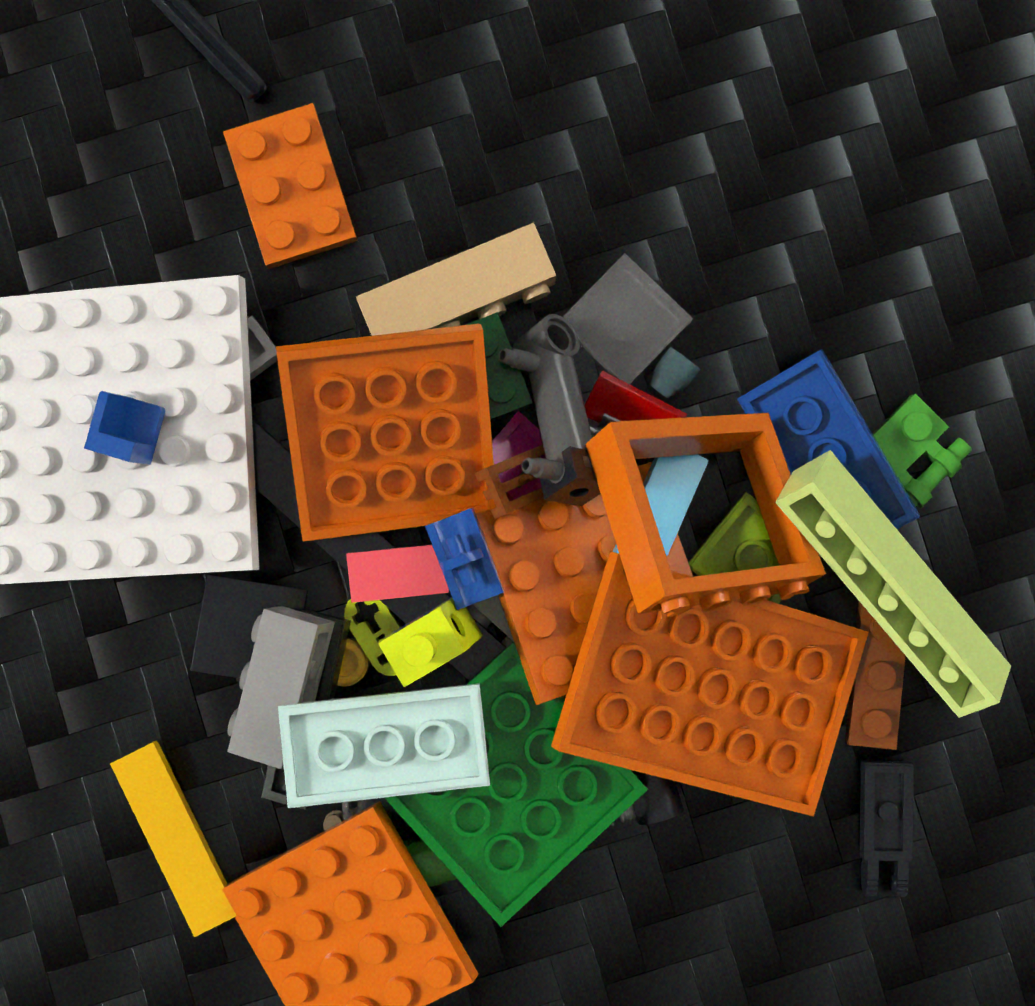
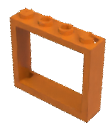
M769 413L610 422L585 444L638 614L663 611V614H667V617H672L691 609V606L701 605L702 611L707 612L723 608L731 604L733 600H741L743 606L757 604L775 594H779L781 600H787L794 595L809 592L808 584L826 574L819 553L775 503L791 474ZM740 451L779 566L674 579L635 459Z

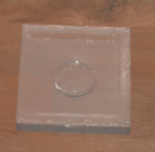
M625 253L563 316L577 332L580 345L611 375L628 384H631L693 320L681 306Z

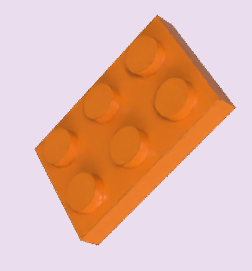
M313 103L223 131L259 247L268 269L358 241Z

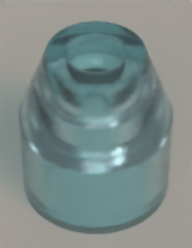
M670 346L656 365L650 385L670 399L686 389L701 369Z

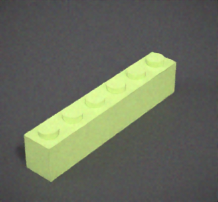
M829 450L794 470L775 503L958 718L1000 703L1011 665L833 452Z

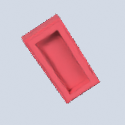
M432 544L346 554L351 603L450 592Z

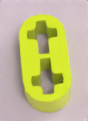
M350 599L344 610V618L351 620L349 629L372 666L381 674L395 676L396 673L390 663L384 664L380 659L383 651L378 644V637L382 634L387 636L402 626L394 613L380 600L364 601L367 605L376 603L380 610L375 613L374 618L381 630L375 633L367 621L361 623L356 621L355 615L360 611L357 605L359 602L351 603Z

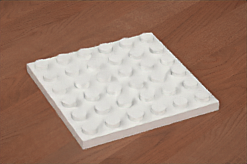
M233 275L0 297V584L259 570L245 278ZM100 391L127 396L165 408V415L151 465L127 462L84 449Z

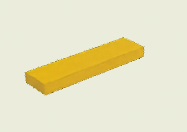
M156 740L110 763L193 936L196 937L236 917L237 915L222 891L227 882L158 741Z

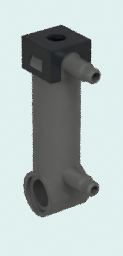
M549 314L518 338L513 345V350L502 349L499 353V360L502 364L522 370L528 375L546 459L539 457L535 459L526 458L522 463L523 472L540 478L544 500L583 506L601 493L585 445L592 439L573 358L578 353L580 342L577 332L565 318L557 314Z

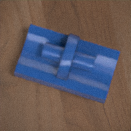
M474 508L425 526L457 610L504 593Z

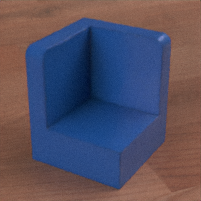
M100 391L84 449L127 462L151 465L165 415V408L127 396Z

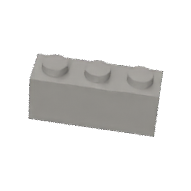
M284 606L263 609L262 614L257 617L252 628L251 639L255 644L251 660L244 666L240 676L239 686L243 692L239 707L233 712L228 724L227 732L231 739L227 752L278 769H284L278 706L315 701L335 621Z

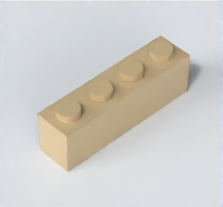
M531 223L358 295L356 300L372 336L461 326L462 323L476 317L481 319L494 313H498L500 316L507 311L505 305L519 299H523L524 304H528L544 298L551 293L549 287L555 285L556 273L534 223Z

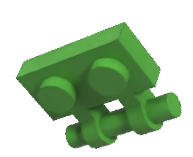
M916 393L910 395L872 434L915 507L922 508L932 498L930 492L946 476L952 478L962 468L961 461L972 451V448L961 438H957L947 449L943 448L936 440L949 426ZM923 454L932 464L917 479H914L906 470Z

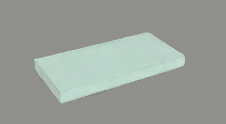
M480 683L278 706L288 808L490 786Z

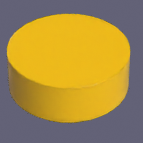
M347 638L338 686L354 685L368 672L370 661L356 639Z

